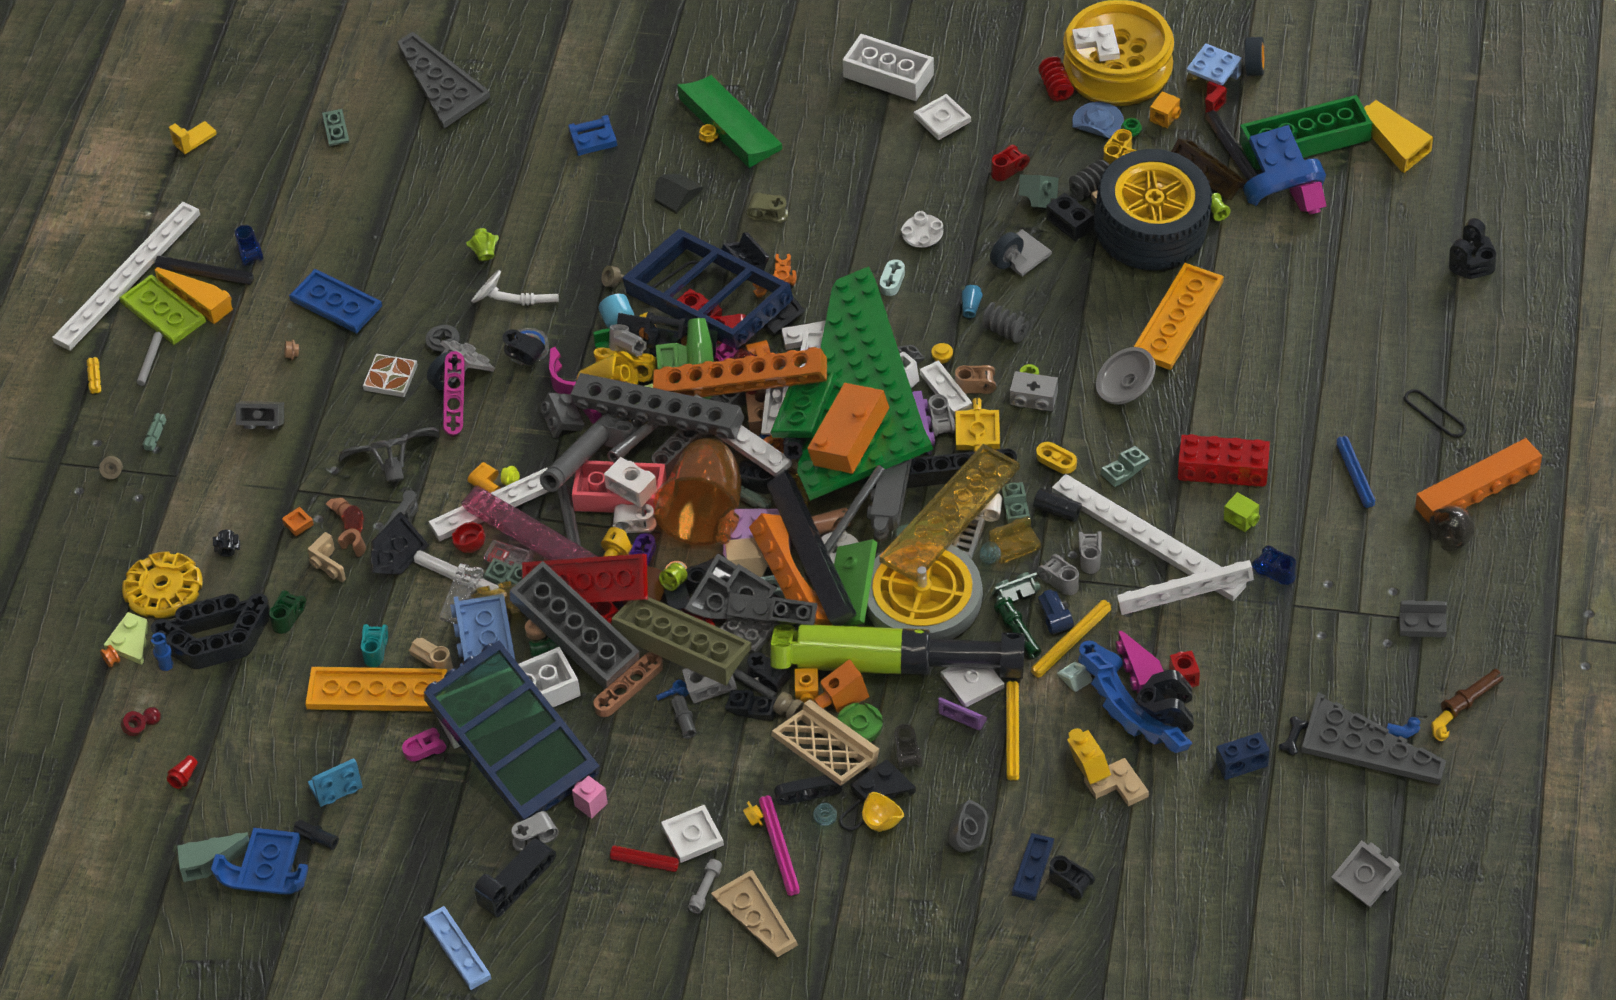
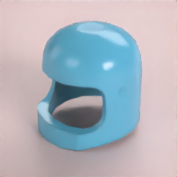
M624 294L610 295L603 299L598 306L603 321L608 328L611 325L617 324L618 313L634 315L627 296Z

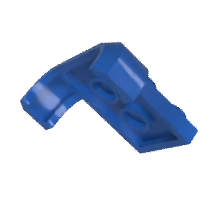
M1289 125L1250 136V145L1263 173L1253 177L1244 185L1243 192L1248 203L1256 206L1262 198L1269 194L1312 181L1321 182L1323 185L1326 173L1320 160L1303 159Z
M253 828L242 867L229 863L224 855L215 854L211 871L221 884L230 888L276 894H292L304 887L308 874V865L299 864L298 871L291 872L300 841L299 833Z

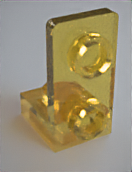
M511 581L498 583V588L490 589L489 585L476 588L477 592L471 595L472 599L506 592L505 604L507 609L511 610V614L520 612L510 601V590L516 585L512 584Z

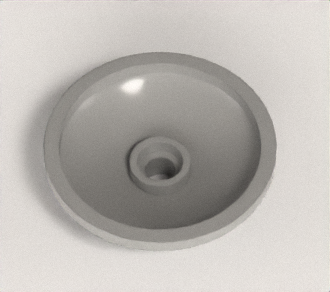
M1140 347L1126 348L1112 355L1103 364L1096 379V389L1100 397L1110 404H1124L1138 398L1147 390L1153 380L1156 369L1154 358L1147 350Z

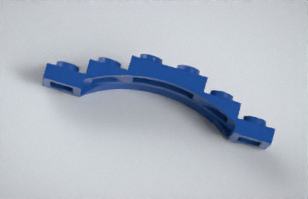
M1098 652L1084 654L1080 662L1090 674L1095 676L1091 684L1101 696L1106 698L1102 706L1112 718L1124 726L1127 733L1133 736L1144 734L1145 739L1154 745L1164 742L1165 746L1174 753L1189 749L1192 742L1178 727L1168 726L1159 722L1136 703L1122 684L1111 663L1106 661Z

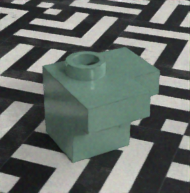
M1020 174L1019 195L1027 196L1031 201L1032 207L1046 208V205L1051 202V198H1057L1059 178Z

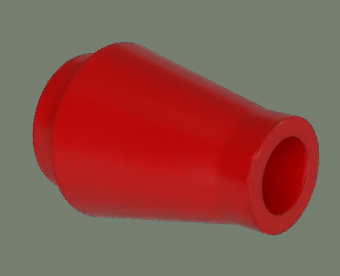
M186 756L184 760L168 771L167 782L176 789L187 786L195 767L198 765L197 760L193 756Z

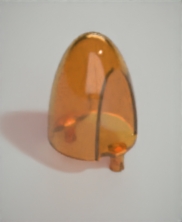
M701 438L691 442L684 448L668 480L657 490L653 501L656 506L655 519L659 526L674 539L691 545H711L718 542L720 544L729 543L731 534L736 529L740 518L735 513V509L738 508L741 494L739 466L729 447L715 438Z

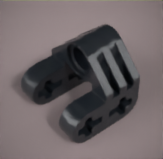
M1477 218L1468 220L1463 229V239L1455 240L1449 253L1450 270L1454 274L1467 279L1490 275L1496 269V250L1490 238L1485 236L1486 228L1484 223Z
M1166 670L1153 674L1139 691L1137 702L1151 717L1163 724L1169 723L1172 727H1178L1181 732H1188L1194 727L1193 714L1184 705L1193 698L1192 686L1176 670ZM1168 695L1170 698L1165 699L1163 696Z

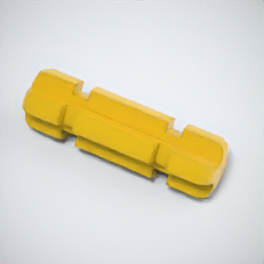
M88 358L87 372L90 393H100L101 381L98 358Z

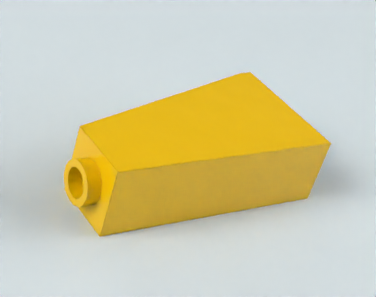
M1377 100L1364 107L1372 121L1371 137L1403 173L1432 151L1433 137Z

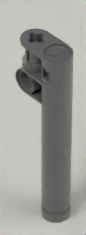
M612 413L602 415L541 474L540 484L549 492L557 491L603 445L614 448L646 422H641L631 417L622 418Z

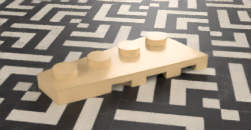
M753 870L711 893L712 897L776 957L798 946L797 941Z

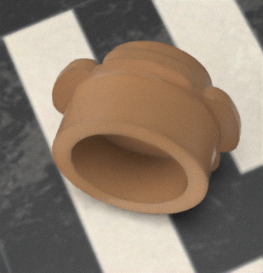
M294 339L292 341H285L284 350L285 358L293 360L294 356L298 357L299 344H295Z

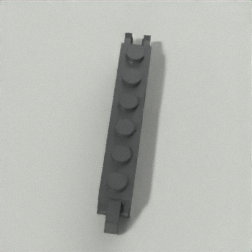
M912 458L885 469L876 483V489L873 488L871 491V502L873 504L868 506L867 518L871 519V526L875 530L874 539L877 542L887 540L889 530H895L899 527Z

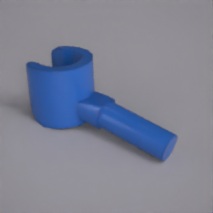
M676 680L672 688L656 695L657 700L659 701L676 693L680 696H687L689 692L686 688V683L682 680Z

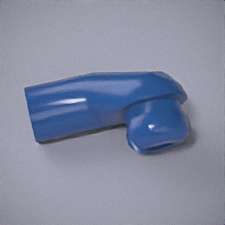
M1410 717L1408 723L1403 726L1388 723V733L1407 739L1419 732L1420 720L1416 717Z

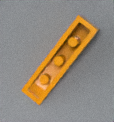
M159 267L155 269L156 277L159 281L213 324L233 310L232 298L227 291H222L215 285Z

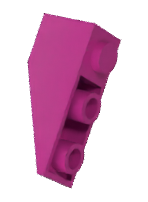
M1119 631L1118 641L1115 642L1118 654H1122L1124 658L1123 667L1125 672L1130 673L1132 690H1136L1139 693L1153 674L1163 672V668L1156 657L1126 633Z

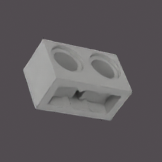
M690 669L682 670L693 703L737 689L733 675L727 686Z

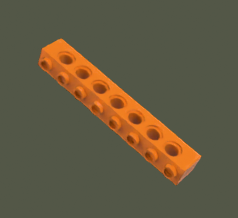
M811 347L802 351L789 350L786 353H767L763 356H746L740 359L727 358L723 361H705L702 364L666 366L654 370L653 388L689 396L697 394L700 397L824 382L827 381V357L821 348Z

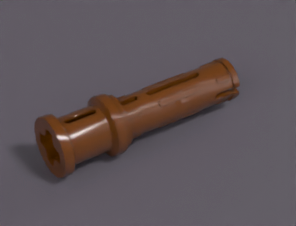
M1493 669L1466 690L1459 689L1455 692L1454 697L1441 702L1442 711H1449L1453 715V719H1455L1460 711L1469 709L1475 699L1498 683H1501L1504 680L1503 675L1497 678L1496 676L1501 672L1498 669Z

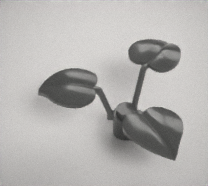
M432 427L421 428L401 435V438L371 443V446L350 447L340 452L338 460L340 462L345 457L354 453L371 451L378 460L381 470L385 471L386 482L404 479L402 467H404L403 461L406 442H408L407 439L420 436L439 438V431ZM401 444L400 460L398 461V457H393L391 447ZM387 447L389 458L385 459V464L379 456L377 448Z

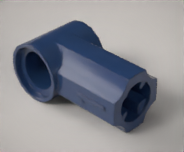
M1051 589L1044 591L1038 597V602L1045 614L1046 625L1050 634L1072 629L1074 627L1072 615L1068 609L1064 608L1057 591H1052Z

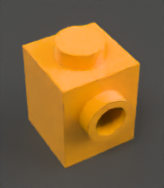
M1163 91L1150 106V121L1165 128H1168L1174 119L1177 120L1181 114L1180 98Z
M795 669V698L804 703L808 700L814 702L813 699L819 696L818 669Z

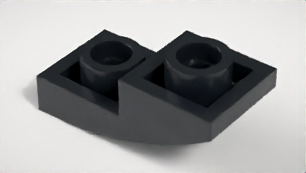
M685 582L673 591L664 589L666 604L687 613L688 611L684 610L690 597Z
M731 690L725 709L736 715L773 721L775 716L773 707L777 697L755 696L751 690Z

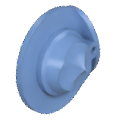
M1091 102L1076 110L1072 119V127L1110 139L1114 132L1121 129L1124 118L1121 111L1109 103Z

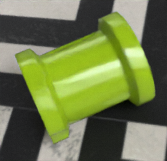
M1214 193L1212 194L1211 212L1216 221H1222L1229 216L1231 210L1227 205H1224L1220 194Z

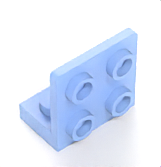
M1205 43L1187 67V72L1216 84L1224 85L1229 77L1237 80L1241 75L1242 57Z

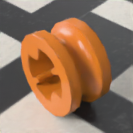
M108 645L106 650H100L103 660L110 668L113 667V663L121 662L119 655L111 645Z

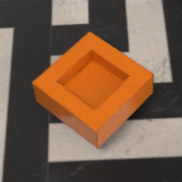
M298 507L282 518L283 524L295 536H298L314 525L313 519L301 507Z

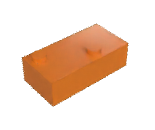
M849 383L843 384L807 448L814 466L854 473L890 408L884 390Z

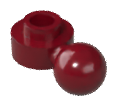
M155 707L145 709L143 715L136 711L128 712L121 720V728L127 735L136 736L141 733L146 724H157L161 719V713ZM129 722L133 723L135 728L130 727Z

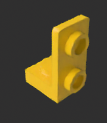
M206 121L188 132L185 128L181 129L176 123L169 127L173 145L184 154H187L217 134L216 130Z

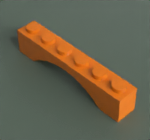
M761 513L749 526V529L785 598L817 603L814 625H833L829 621L816 592L808 585L795 566L789 549V532L781 515Z

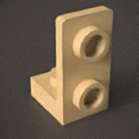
M325 532L307 549L310 558L309 562L316 569L320 568L325 571L330 578L337 579L343 583L346 580L344 568L328 558L335 550L332 536Z

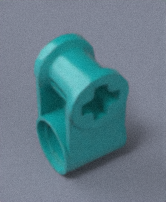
M368 624L363 625L361 651L363 661L368 667H377L384 660L385 648L388 642L387 625L382 627H369Z

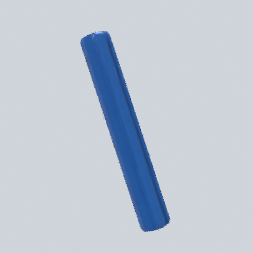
M1347 436L1337 438L1336 444L1365 508L1373 507L1375 505V498Z

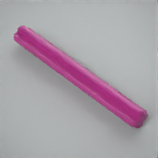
M769 795L760 797L759 804L787 894L789 896L797 895L800 892L798 881L772 798Z

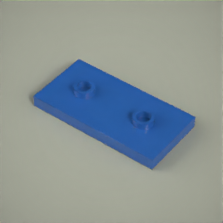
M314 269L289 295L290 301L355 333H358L382 307L380 300L317 269Z

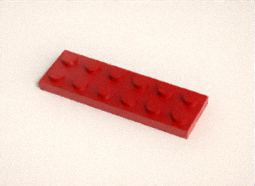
M647 554L543 561L588 604L648 600ZM542 561L522 562V579Z

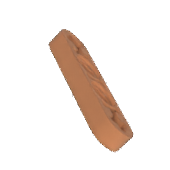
M648 652L594 699L595 713L600 717H609L662 671V657L652 652ZM634 674L643 676L638 681L631 680V676ZM618 688H624L627 690L626 693H624L623 695H617L614 693V691Z

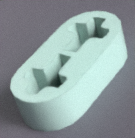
M891 260L886 264L880 279V291L883 295L893 296L899 291L905 276V265L902 261Z

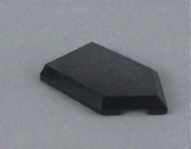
M399 512L371 541V573L400 575L414 561V555L417 551H424L429 546L402 512Z

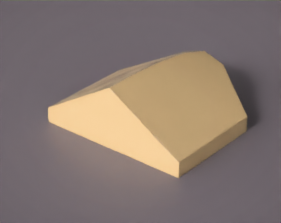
M754 538L725 540L726 555L729 561L736 565L740 564L759 577L763 576L768 563Z

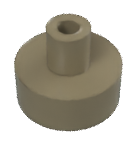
M606 266L602 272V283L604 286L614 288L619 282H623L622 277L624 275L621 274L618 267Z
M115 456L104 458L99 466L101 475L107 479L117 478L123 469L122 462Z

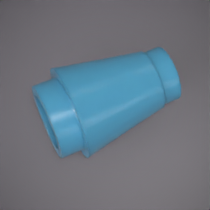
M967 285L962 291L963 316L967 318H974L976 316L983 296L980 287Z

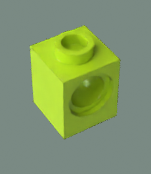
M1238 492L1224 506L1223 520L1244 532L1251 526L1254 527L1260 519L1259 504Z

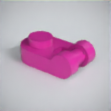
M431 728L405 740L402 750L407 760L418 761L434 753L440 754L444 752L447 746L443 740L439 739L440 734L437 729Z

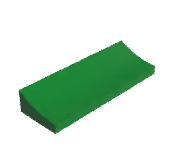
M712 75L695 82L677 84L679 99L705 125H714L716 132L719 134L718 138L747 167L750 168L782 150V143Z

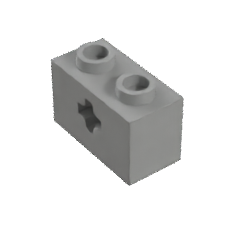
M1015 371L1010 389V405L1053 411L1058 393V378Z

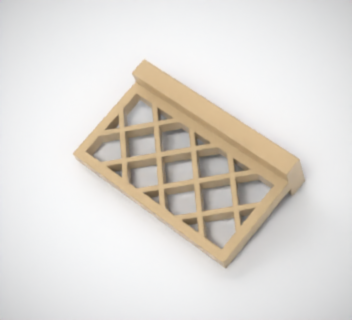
M812 700L805 702L803 710L772 730V737L840 786L866 767L872 769L877 764L878 747ZM801 720L808 726L797 725V722ZM784 731L794 732V737L785 736L782 733ZM798 732L810 733L811 738L798 737ZM814 733H820L825 738H815ZM799 744H811L812 749H803ZM815 745H828V750L815 749ZM831 745L838 746L843 751L832 750ZM816 756L829 757V762L820 761ZM833 757L845 758V762H833ZM849 758H854L860 763H849ZM834 769H846V773L840 776Z

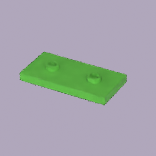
M873 539L837 547L834 566L856 611V616L842 626H853L865 622L877 542Z

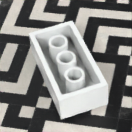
M864 34L859 35L843 59V77L917 101L934 75L933 57Z

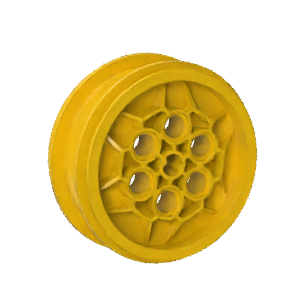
M1108 0L1093 4L1080 11L1065 31L1063 65L1073 88L1083 97L1093 102H1105L1113 106H1128L1141 103L1155 96L1165 86L1172 74V53L1174 49L1172 30L1161 14L1145 4L1129 0ZM1113 24L1120 59L1099 61L1096 47L1075 49L1072 29Z

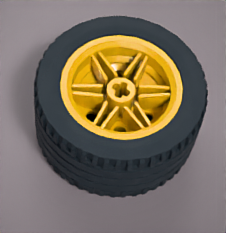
M1144 149L1119 157L1103 172L1098 185L1094 230L1099 242L1116 260L1142 270L1170 269L1187 262L1197 254L1206 238L1212 204V192L1209 181L1202 170L1192 161L1174 152L1161 149Z

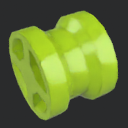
M672 563L660 573L659 581L665 589L673 591L687 580V571L681 564Z

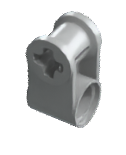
M941 394L931 396L929 399V415L931 417V430L934 433V437L941 433H956L955 422L950 411L948 399Z
M1079 532L1080 567L1085 573L1093 574L1100 569L1102 552L1101 532H1097V534H1083V532Z
M1053 554L1049 562L1037 568L1041 579L1051 584L1062 594L1074 595L1078 592L1079 572L1077 568L1063 560L1059 555Z
M545 811L538 812L532 817L514 824L512 827L513 847L518 852H521L533 839H539L543 843H547L558 835L557 827Z

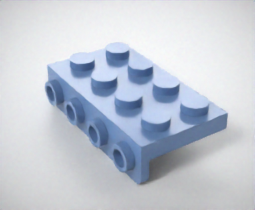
M504 593L459 601L458 596L454 597L455 604L450 606L452 618L457 617L458 624H454L456 638L460 637L461 643L457 644L459 657H464L465 661L470 656L475 657L480 654L482 649L489 643L494 644L500 641L515 659ZM497 655L466 676L468 685L510 667L500 655Z

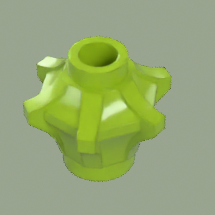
M485 228L475 230V235L466 242L467 247L475 252L479 261H487L494 258L495 245L499 240L498 235H492Z

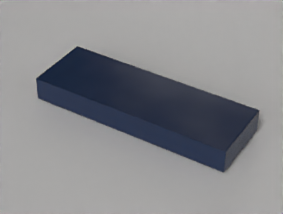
M1031 833L1012 889V896L1032 901L1036 900L1054 845V838Z

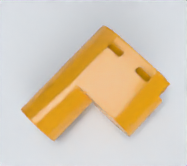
M485 462L481 463L468 476V483L486 494L501 489L500 486L493 483L497 479L499 471Z

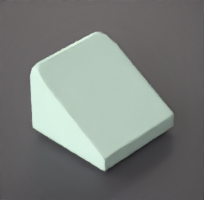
M1077 662L1071 663L1057 673L1074 692L1079 691L1092 682V677L1086 670V667Z

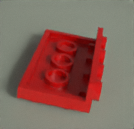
M1194 434L1182 435L1178 479L1182 481L1266 486L1270 441L1220 438L1217 436L1206 437Z

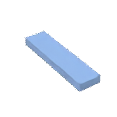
M445 906L423 917L424 922L470 990L491 979V974Z

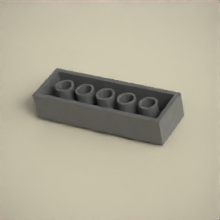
M542 561L510 590V601L603 689H606L639 660V650L545 562Z

